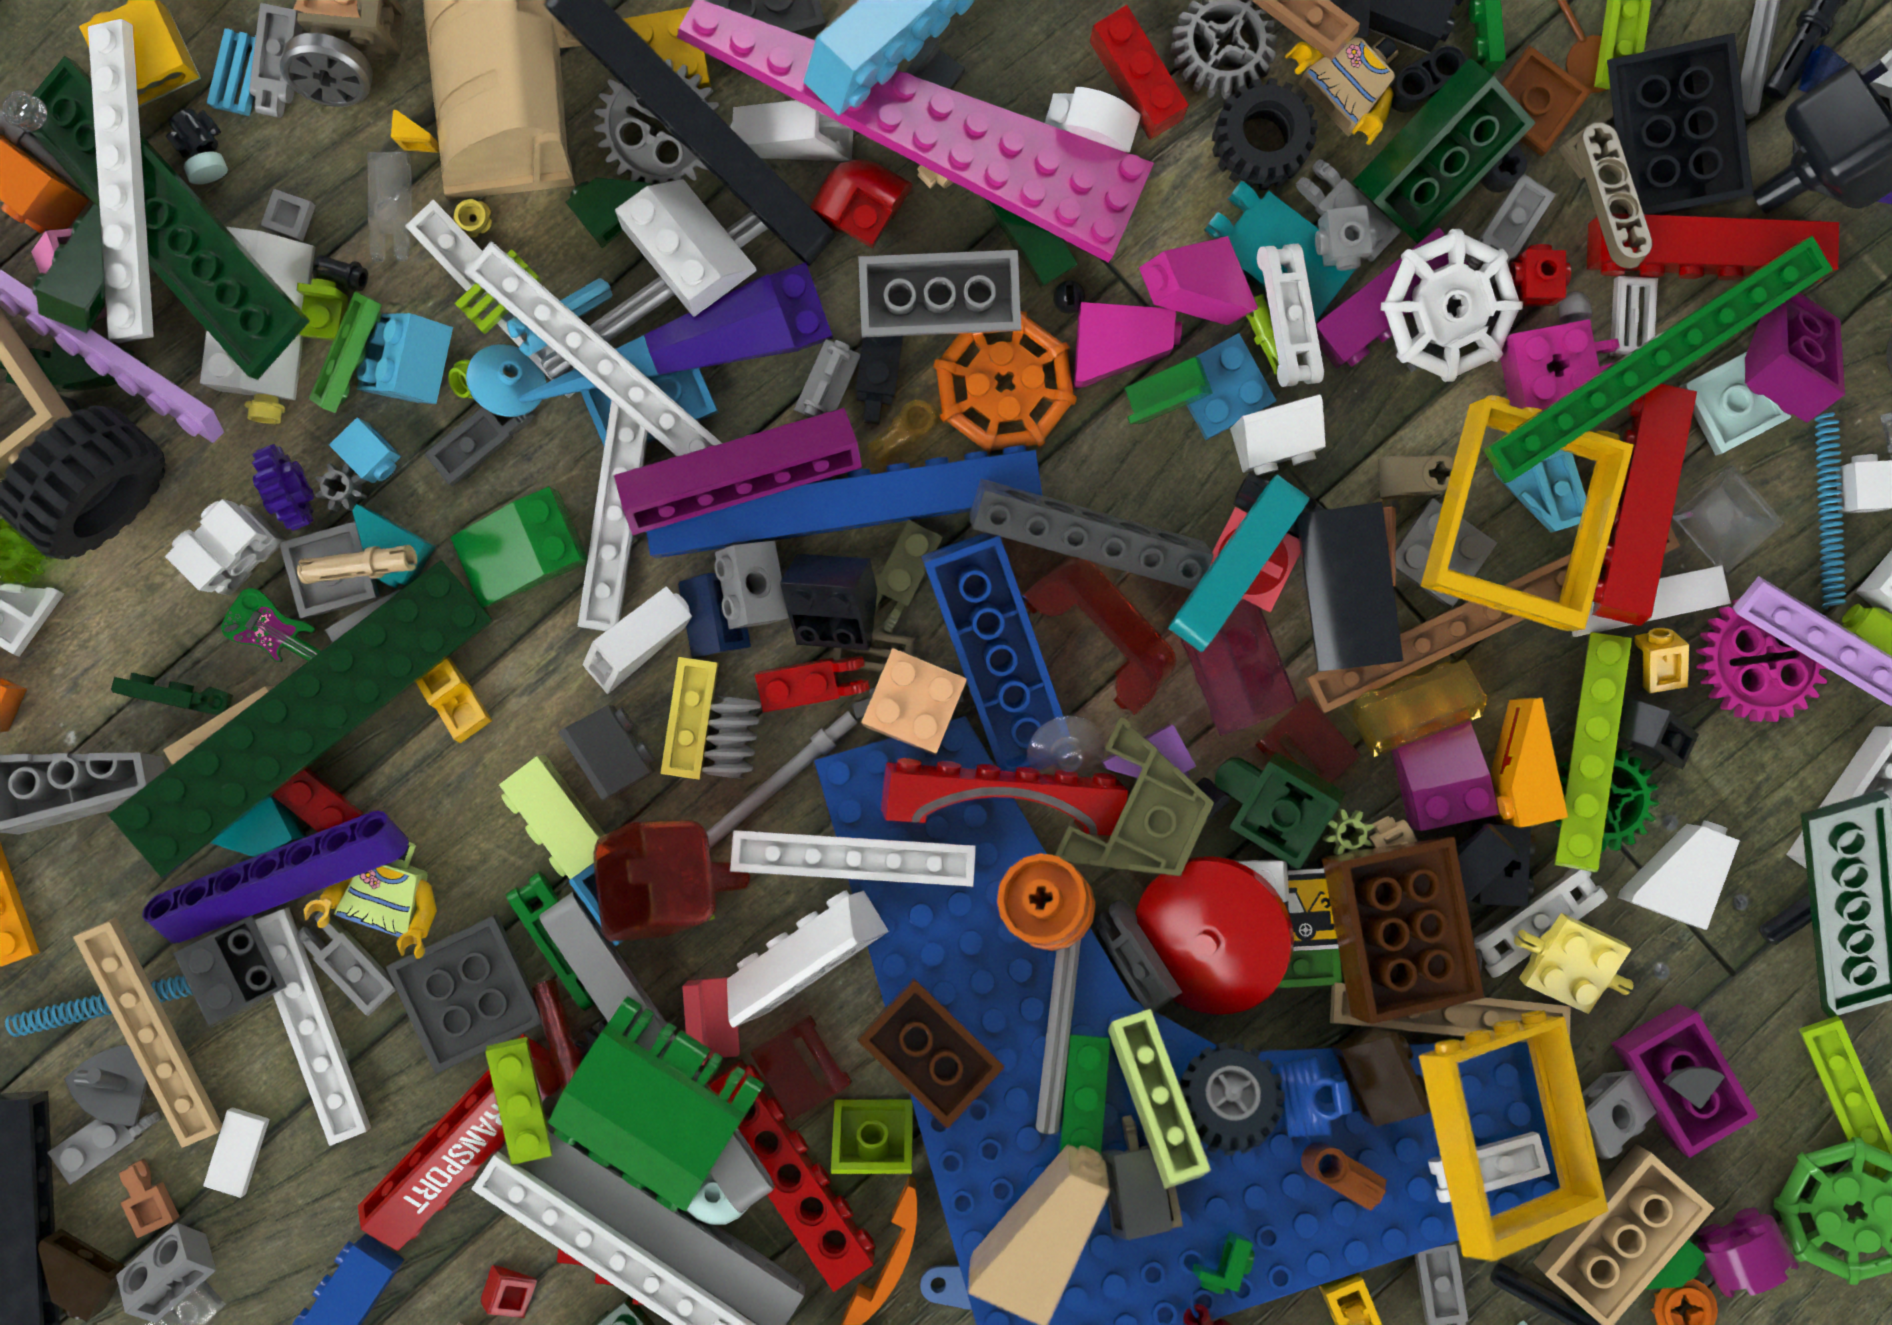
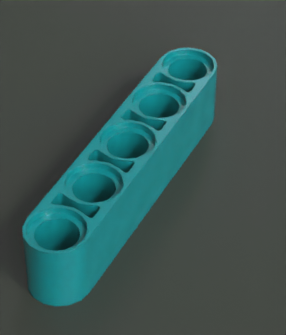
M1276 474L1176 614L1168 629L1202 652L1223 626L1304 509L1310 497Z

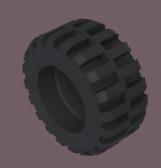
M91 406L88 410L80 409L72 412V415L68 418L62 417L53 423L54 426L47 431L43 430L34 437L36 440L28 447L25 446L19 452V458L15 463H11L5 471L6 478L0 481V515L38 551L47 557L65 560L70 559L71 556L79 557L85 555L86 551L99 548L103 542L118 535L125 525L133 522L141 509L144 510L150 503L149 499L152 494H155L160 487L159 481L164 478V467L166 466L161 448L118 409L105 406Z

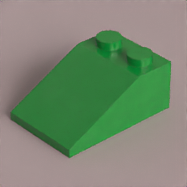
M550 486L511 502L450 537L476 599L483 609L584 566L588 560L560 492Z

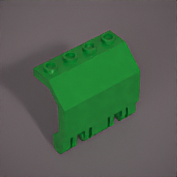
M626 996L565 1087L548 1123L556 1128L553 1134L560 1140L571 1146L578 1142L588 1148L590 1151L587 1156L594 1162L605 1168L612 1164L622 1170L624 1173L621 1178L631 1186L639 1190L646 1186L658 1194L656 1201L673 1212L680 1208L686 1212L765 1084L749 1075L732 1103H729L728 1099L746 1071L737 1067L729 1075L720 1095L714 1092L706 1084L722 1064L721 1060L723 1057L715 1052L697 1081H695L693 1078L711 1049L680 1030L662 1059L659 1058L677 1027L668 1023L661 1029L652 1048L649 1050L637 1041L644 1030H647L651 1024L654 1012L646 1008L628 1036H625L643 1006L629 996Z

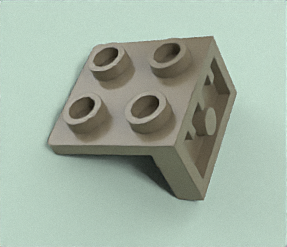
M357 0V10L361 18L298 13L297 22L308 33L334 36L348 42L363 53V55L373 59H386L387 55L401 56L405 9L397 0Z

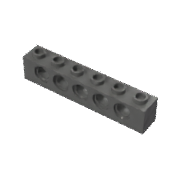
M982 478L969 515L973 529L1192 590L1195 589L1209 569L1214 556L1204 541Z

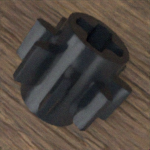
M184 109L170 119L169 126L173 132L167 134L166 138L183 158H186L189 154L193 157L203 152H214L217 149L218 142L215 136L219 135L221 130L204 110L197 114L193 109Z

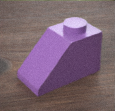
M1167 724L1144 737L1188 778L1191 777L1188 770L1196 767L1173 724ZM1113 754L1100 761L1105 769L1138 778L1142 770L1141 767Z

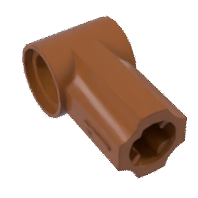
M1314 1142L1303 1151L1301 1157L1302 1167L1310 1177L1329 1186L1369 1211H1372L1377 1204H1380L1386 1192V1178L1348 1157L1341 1150L1322 1142ZM1326 1154H1330V1168L1326 1172L1320 1173L1319 1162L1321 1158Z

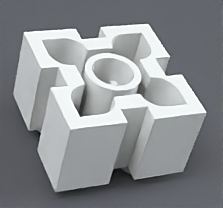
M222 499L210 504L202 512V520L200 521L202 525L195 532L186 530L175 538L172 543L174 548L165 557L199 591L212 593L215 590L218 594L232 595L253 574L251 571L260 562H265L280 547L279 543L286 540L253 507L242 504L238 506L235 502Z

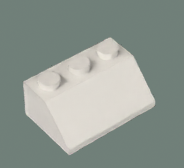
M684 179L646 186L615 209L623 231L693 317L756 271V267Z

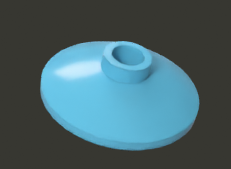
M505 344L485 347L473 356L466 373L467 386L473 398L484 409L494 414L505 417L522 416L533 411L542 401L537 400L523 403L518 400L521 395L546 384L543 371L527 355L523 354L518 347ZM503 371L511 372L516 377H507Z

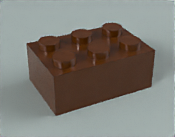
M914 977L857 1036V1041L947 1129L1005 1068Z

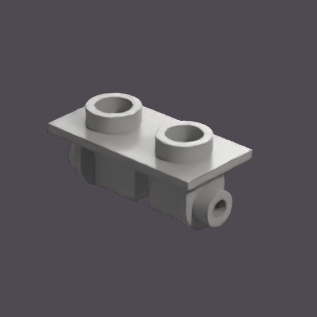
M825 339L794 411L811 418L837 410L861 354L850 350V346L841 341L835 340V342Z

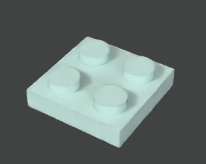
M1747 352L1679 386V388L1697 391L1693 414L1715 456L1791 418V415L1783 412L1775 402L1764 395L1755 394L1745 384V356Z

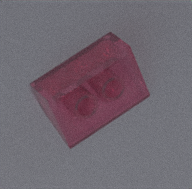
M1244 599L1240 600L1216 636L1202 652L1181 638V644L1187 652L1195 672L1196 681L1201 687L1210 710L1211 719L1215 723L1220 736L1256 725L1299 703L1262 610Z

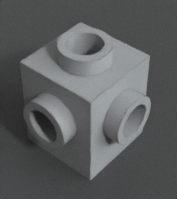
M1367 205L1327 209L1318 219L1319 231L1315 235V246L1317 254L1323 256L1324 266L1336 265L1337 270L1340 271L1360 267L1361 262L1373 253L1372 249L1376 247V230L1374 225H1369Z

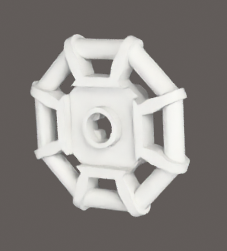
M1451 229L1448 235L1414 250L1407 249L1401 255L1402 262L1385 302H1381V311H1385L1398 350L1396 357L1401 363L1409 362L1440 376L1444 382H1453L1457 376L1491 360L1497 362L1503 356L1501 350L1518 311L1523 309V301H1519L1508 267L1507 259L1509 255L1504 249L1497 250L1465 235L1462 229ZM1448 252L1449 264L1433 271L1429 264L1426 263ZM1465 253L1483 261L1482 267L1479 270L1468 268L1469 266L1464 264ZM1415 273L1422 280L1413 290V301H1403ZM1493 275L1501 300H1496L1489 280ZM1450 297L1461 300V306L1456 308L1457 315L1453 317L1452 313L1447 312L1446 306ZM1495 311H1501L1489 336L1486 333L1489 326H1485L1489 316H1494ZM1402 312L1413 313L1419 334L1412 339ZM1474 341L1479 346L1478 350L1460 357L1459 348ZM1429 342L1444 347L1443 358L1440 359L1422 350Z

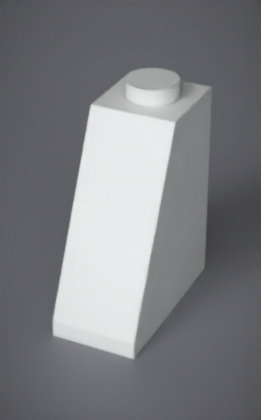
M797 100L733 107V122L730 128L760 158L842 162L852 160L853 129Z
M666 586L595 639L582 665L603 690L609 694L685 629L692 617L689 613L688 604L679 594H673Z
M1703 820L1702 826L1686 824L1619 891L1617 898L1685 924L1707 930L1740 840L1727 836L1728 828Z

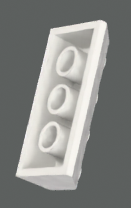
M226 227L302 311L304 296L296 291L297 283L311 284L315 247L262 231ZM206 331L200 384L220 392L253 396L255 394H268L279 399L296 401L304 337L298 334L259 380L248 377L211 334Z
M845 890L826 902L829 909L820 915H818L817 911L810 913L796 923L799 928L790 936L787 932H784L770 940L766 944L769 949L761 956L757 952L753 953L736 964L739 971L727 978L728 1021L732 1028L768 1014L889 932L865 891L849 895L848 891Z

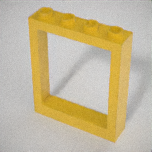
M1488 395L1484 399L1469 404L1420 586L1560 630H1585L1634 445L1620 441V436L1613 432L1596 431L1595 433L1587 431L1560 449L1594 460L1596 463L1559 603L1448 569L1486 426L1508 433L1542 411L1533 407L1520 409L1511 406L1510 400L1507 398Z
M1544 1010L1526 1012L1521 1014L1522 1021H1500L1493 1024L1494 1030L1470 1031L1464 1034L1465 1040L1441 1041L1434 1044V1051L1419 1055L1463 1256L1495 1261L1609 1212L1565 1017H1549ZM1527 1039L1560 1188L1491 1217L1457 1063Z

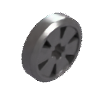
M305 33L294 36L285 44L280 60V71L287 84L297 93L313 102L326 106L348 107L362 102L369 94L373 78V71L369 61L357 48L334 36L320 33Z

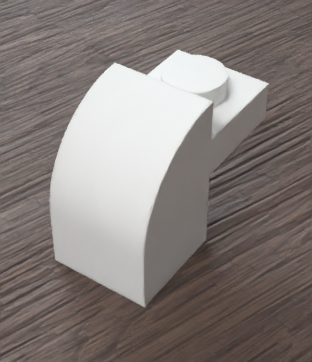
M1076 87L1074 94L1053 93L1045 124L1123 152H1130L1141 114L1126 102L1111 94L1095 89Z

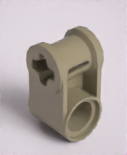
M1402 455L1378 459L1380 499H1404L1441 494L1447 489L1454 460L1443 455L1419 457ZM1435 468L1437 473L1444 474V479L1438 482V484L1436 478L1429 476V472Z

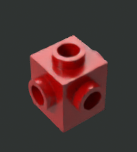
M1549 244L1531 245L1528 247V250H1525L1511 263L1509 270L1519 301H1523V306H1554L1566 298V287L1571 280V265L1566 262V250H1552V245Z

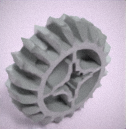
M1193 0L1188 7L1189 13L1182 12L1179 15L1178 22L1180 26L1174 27L1172 37L1177 41L1172 43L1171 53L1179 55L1175 58L1174 67L1176 69L1186 68L1181 76L1183 82L1194 78L1196 80L1193 86L1194 92H1198L1203 85L1209 88L1207 91L1209 98L1214 96L1216 90H1221V95L1226 100L1231 95L1232 88L1236 92L1242 85L1250 86L1253 80L1260 79L1259 76L1266 77L1270 71L1268 63H1272L1276 57V51L1271 48L1276 46L1278 38L1276 35L1269 34L1275 26L1274 20L1262 21L1267 13L1265 10L1259 8L1255 11L1253 9L1254 2L1251 0H1247L1246 3L1239 0H1201V4ZM1226 19L1230 21L1226 24H1217L1212 20ZM1242 27L1251 37L1254 52L1248 49L1249 44L1240 35ZM1232 34L1229 44L1225 49L1222 48L1220 53L1215 56L1219 45ZM1193 36L1200 40L1199 45L1207 51L1208 59L1206 62L1199 57L1194 46ZM1222 65H1231L1235 68L1241 66V68L1231 71L1218 70Z

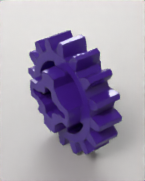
M275 444L253 453L255 461H252V464L258 472L253 475V483L262 498L263 506L270 515L276 513L278 521L283 520L285 528H291L292 531L311 524L310 522L314 521L311 514L314 513V510L309 501L314 499V493L304 475V469L298 461L291 463L290 456L288 454L284 455L282 447H276Z

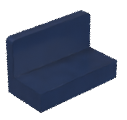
M706 573L678 583L680 596L688 604L689 613L692 615L686 629L693 658L751 647L747 627L729 629L728 621L722 611L723 594L721 583L716 573Z

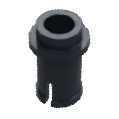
M319 255L314 262L315 265L329 269V271L313 268L315 279L334 282L337 285L344 286L345 290L350 293L356 290L362 291L367 284L368 271L359 262L353 261L349 264L328 258L325 255Z

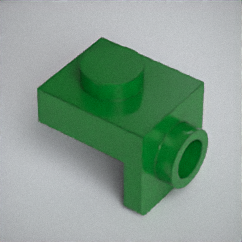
M1228 1231L1217 1270L1194 1263L1192 1272L1198 1279L1202 1280L1200 1286L1219 1294H1224L1226 1288L1239 1292L1243 1275L1249 1274L1253 1266L1255 1252L1251 1249L1253 1243L1244 1235Z

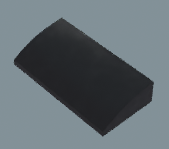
M1382 502L1299 514L1297 526L1317 671L1356 668L1403 661Z

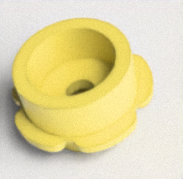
M467 199L460 202L455 208L453 220L470 238H475L480 233L485 234L492 225L490 218L491 210L482 201L478 202L474 199ZM472 215H475L477 217L476 221L474 222L470 221V217Z
M255 394L254 400L246 401L244 404L248 408L247 418L249 420L265 424H279L281 422V414L285 413V407L278 403V397L268 394Z

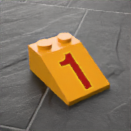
M1542 698L1510 699L1508 702L1490 773L1499 814L1491 816L1492 818L1495 817L1496 823L1521 828L1568 818Z

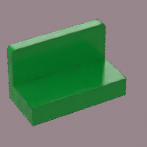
M1195 356L1125 387L1124 389L1134 414L1127 416L1130 424H1144L1213 394L1200 358Z

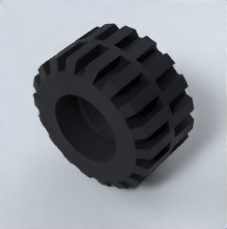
M1269 78L1266 85H1262L1261 79L1253 80L1249 88L1242 85L1236 90L1234 96L1230 95L1225 102L1212 133V141L1215 142L1212 151L1214 158H1221L1218 164L1221 171L1224 172L1227 169L1231 171L1229 179L1234 183L1240 178L1251 188L1254 183L1259 184V190H1268L1272 183H1274L1275 187L1281 186L1287 178L1292 179L1298 173L1310 155L1317 139L1314 134L1318 129L1317 120H1311L1315 110L1312 104L1304 105L1303 102L1307 96L1301 90L1297 95L1291 91L1292 84L1285 82L1284 86L1281 87L1277 86V79ZM1257 118L1272 121L1280 128L1284 136V147L1273 152L1256 149L1246 139L1243 124Z

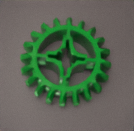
M1622 748L1615 752L1613 769L1623 777L1627 786H1615L1611 779L1610 793L1616 795L1609 796L1601 852H1604L1607 846L1613 851L1621 850L1622 842L1626 845L1636 844L1634 833L1639 835L1648 833L1646 827L1642 824L1643 821L1653 822L1656 820L1653 814L1648 813L1649 806L1656 807L1660 804L1658 800L1650 798V793L1655 792L1659 787L1654 783H1646V780L1653 772L1650 769L1644 768L1639 770L1642 760L1634 756L1629 758V751ZM1562 761L1559 766L1565 774L1564 776L1559 775L1563 796L1565 797L1570 763ZM1626 802H1629L1627 811L1621 819V808ZM1561 819L1556 820L1554 823L1558 828H1560Z

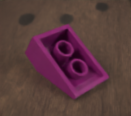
M1797 293L1762 316L1745 356V384L1755 394L1764 395L1775 402L1786 414H1794L1808 423L1845 395L1840 319L1801 293Z
M1462 697L1383 713L1407 822L1411 829L1424 831L1499 814L1491 776Z

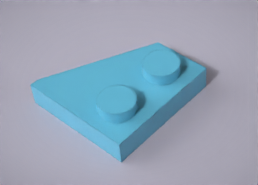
M1558 450L1513 481L1503 483L1550 533L1580 523L1586 495L1572 453ZM1494 468V475L1503 483L1502 479L1500 478V476Z

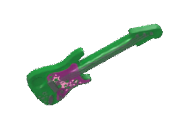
M247 588L243 590L227 611L222 623L223 635L229 640L240 644L258 646L265 650L275 662H283V658L280 656L283 647L306 661H309L321 652V650L297 637L300 632L308 631L315 633L316 629L306 622L286 617L258 589Z

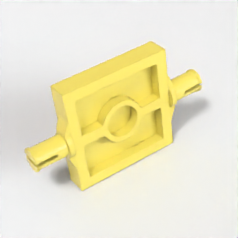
M1560 913L1551 929L1540 938L1525 930L1517 932L1520 937L1515 935V945L1531 951L1529 963L1519 977L1525 986L1587 1014L1591 1012L1607 988L1618 991L1623 995L1630 994L1631 992L1628 989H1633L1632 980L1617 974L1631 948L1625 942L1568 915Z

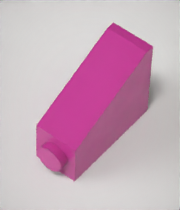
M1228 236L1163 251L1139 267L1154 305L1223 325L1233 324L1258 309Z
M1081 302L1078 312L1073 388H1083L1169 356L1174 345H1180L1182 321H1175L1176 311L1168 308Z

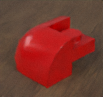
M858 158L840 163L826 177L809 207L828 227L839 233L843 231L873 249L890 219H894L913 184L876 162Z

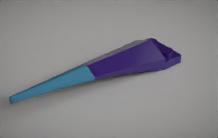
M805 262L772 275L766 274L722 296L695 317L689 312L615 350L649 378L719 364L797 352L825 342V339L831 340L833 335ZM574 369L521 395L518 400L528 403L597 387L579 371Z

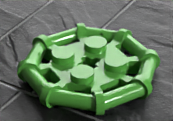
M1852 1137L1851 1141L1807 1154L1803 1151L1796 1156L1798 1161L1780 1196L1774 1198L1773 1205L1774 1209L1779 1211L1793 1246L1792 1252L1798 1261L1810 1262L1844 1278L1847 1284L1858 1285L1860 1280L1892 1272V1155L1865 1143L1862 1137ZM1849 1159V1166L1844 1167L1842 1172L1833 1174L1830 1171L1824 1173L1820 1168ZM1866 1160L1884 1168L1888 1172L1881 1178L1864 1170V1161ZM1810 1175L1817 1179V1182L1808 1199L1799 1197ZM1857 1201L1862 1202L1863 1214L1855 1218H1848L1847 1211L1843 1209L1846 1204L1853 1206ZM1810 1212L1816 1229L1806 1235L1798 1213ZM1826 1241L1844 1249V1261L1818 1248ZM1882 1246L1889 1253V1255L1859 1263L1858 1253H1875Z

